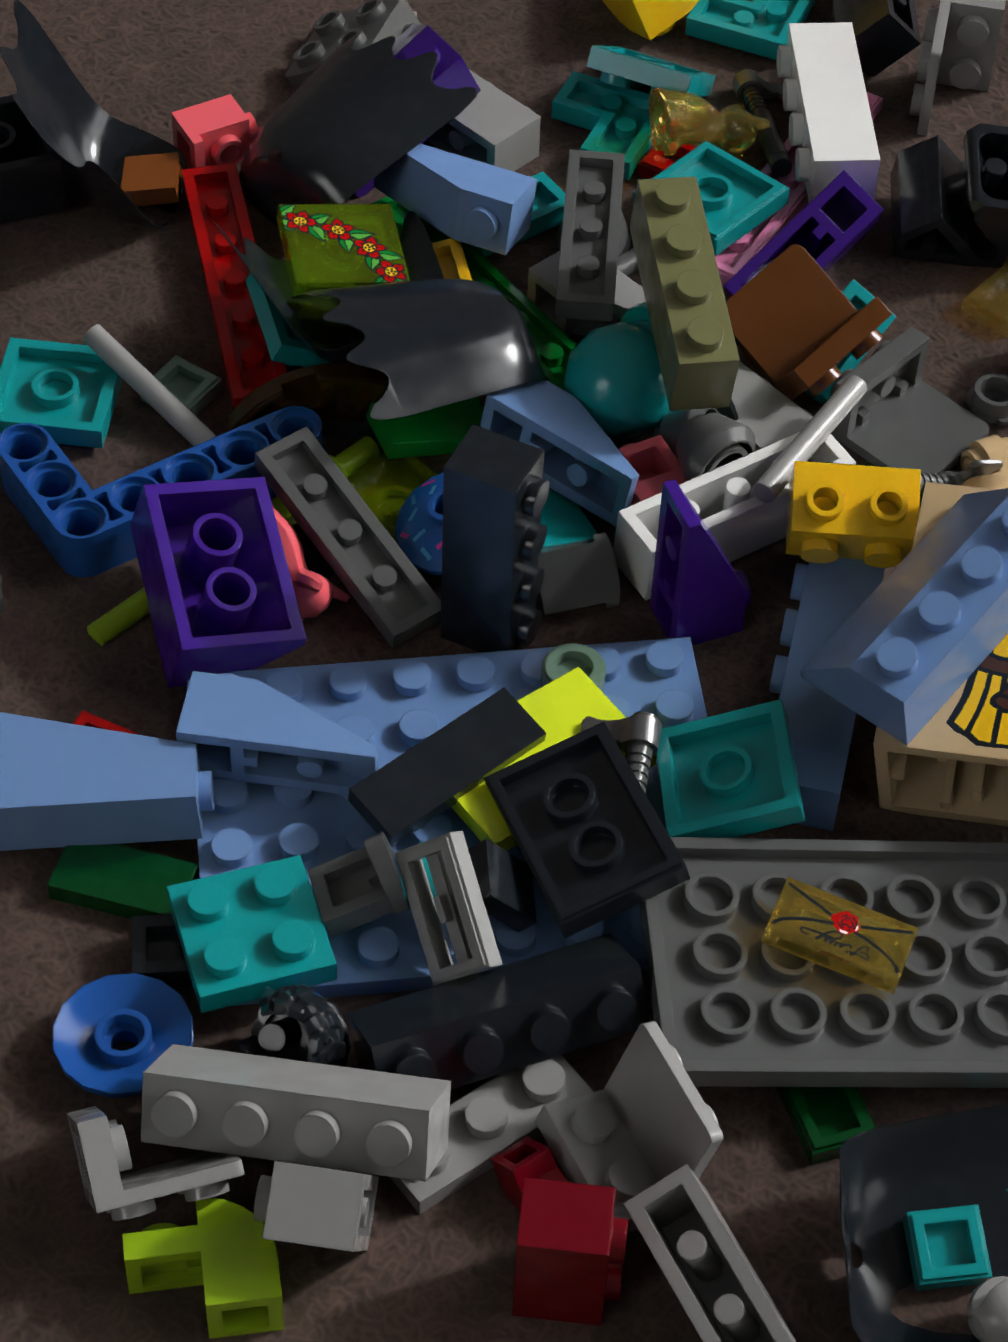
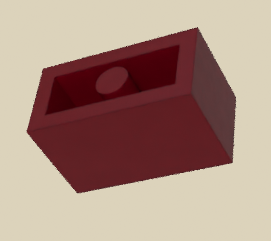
M525 1177L516 1245L512 1316L601 1326L604 1300L619 1301L626 1248L628 1219L613 1217L615 1187Z

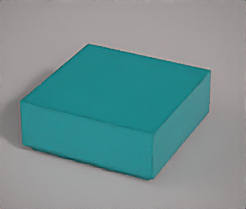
M978 1204L906 1212L902 1222L915 1291L977 1285L993 1277Z

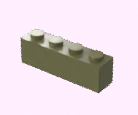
M696 177L639 179L636 187L630 232L669 410L729 407L740 358Z

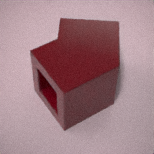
M528 1136L491 1158L503 1192L520 1213L525 1177L569 1182L557 1168L550 1148Z

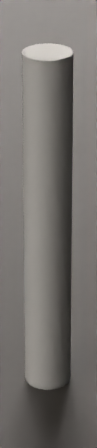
M100 324L94 325L86 332L83 342L193 447L217 437Z
M856 375L848 376L754 484L753 493L760 501L764 503L773 502L790 482L794 462H807L865 395L867 385L862 378Z

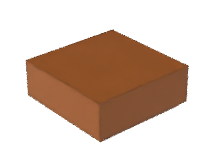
M179 152L125 157L121 189L136 206L179 202L182 163Z

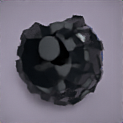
M301 984L298 987L295 985L282 986L278 990L268 986L264 987L258 994L260 1007L258 1008V1017L251 1029L252 1035L245 1040L237 1042L238 1053L346 1066L351 1049L349 1034L346 1032L347 1025L344 1022L341 1010L333 1002H327V998L314 992L313 987Z

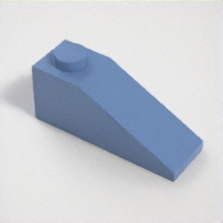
M420 143L374 178L373 187L409 211H414L420 218L450 238L506 255L530 229L537 179Z
M547 380L520 384L487 394L480 427L544 450L543 479L549 481V488L616 527L618 511L631 506L639 474L577 397Z
M192 671L176 730V738L180 742L196 744L200 771L212 770L213 778L349 795V788L378 770L377 746L258 679L238 677L229 673L213 674Z

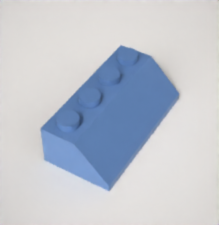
M1008 488L964 494L800 670L801 677L905 745H908L1008 634Z

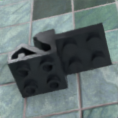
M979 123L968 129L963 139L964 161H960L939 135L898 152L890 173L894 257L962 266L1002 268L1008 255V127Z

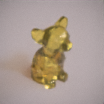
M661 87L652 89L649 95L651 144L656 151H663L664 156L675 155L676 150L682 145L693 144L699 146L707 141L713 145L719 144L723 151L742 161L743 152L753 145L757 131L770 126L768 119L752 116L751 113L745 110L744 104L729 105L720 113L708 101L690 92L666 90Z

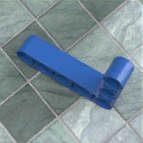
M303 406L282 408L94 490L90 488L44 428L32 423H19L6 428L0 433L1 482L5 493L59 566L70 575L91 577L137 558L130 523L143 485L262 477L254 466L256 452L306 426L323 447L322 421L316 412ZM267 483L270 498L277 496Z

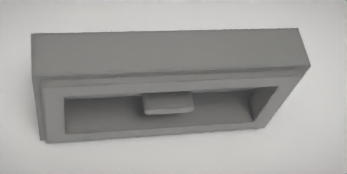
M463 831L449 832L395 852L394 854L433 985H441L503 965ZM425 857L437 893V896L434 898L422 859ZM441 923H446L457 964L453 965Z

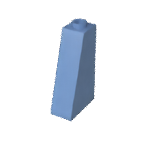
M0 712V851L57 848L67 845L202 839L203 811H214L215 793L212 770L200 771L196 744Z

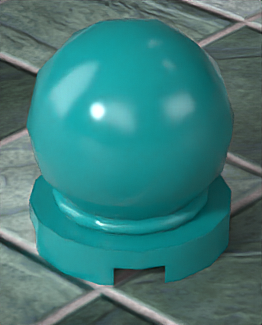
M646 302L638 303L629 308L621 318V322L591 330L569 353L562 381L564 391L577 397L609 438L620 441L651 433L661 424L663 417L672 412L669 410Z

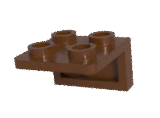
M798 244L789 246L726 301L736 344L770 384L791 401L807 389L815 397L825 390L842 374L836 367V364L849 352L857 360L884 337L877 328L892 315L891 311L878 296L857 310L807 250Z

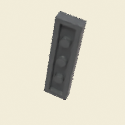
M569 149L555 317L613 322L625 154Z
M307 426L255 453V468L262 477H265L268 485L391 648L398 646L441 621V600Z

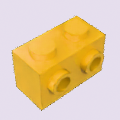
M795 461L788 491L786 554L801 555L803 560L812 563H830L838 558L864 559L865 564L878 568L898 566L912 551L920 512L921 469Z

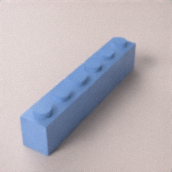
M838 558L830 563L809 562V565L796 564L790 599L800 601L799 610L786 609L780 645L790 647L789 656L776 655L769 692L780 694L779 699H782L789 719L805 821L795 824L830 831L834 830L856 712L803 679L800 670L882 583L885 568L869 566L864 563V559Z

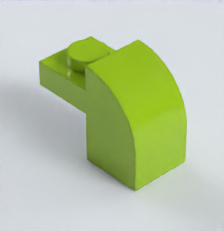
M218 1198L196 1201L198 1225L180 1227L172 1223H158L144 1228L141 1232L122 1234L129 1294L204 1285L209 1339L284 1330L283 1299L276 1246L274 1240L262 1239L265 1224L260 1221H254V1214L243 1206Z

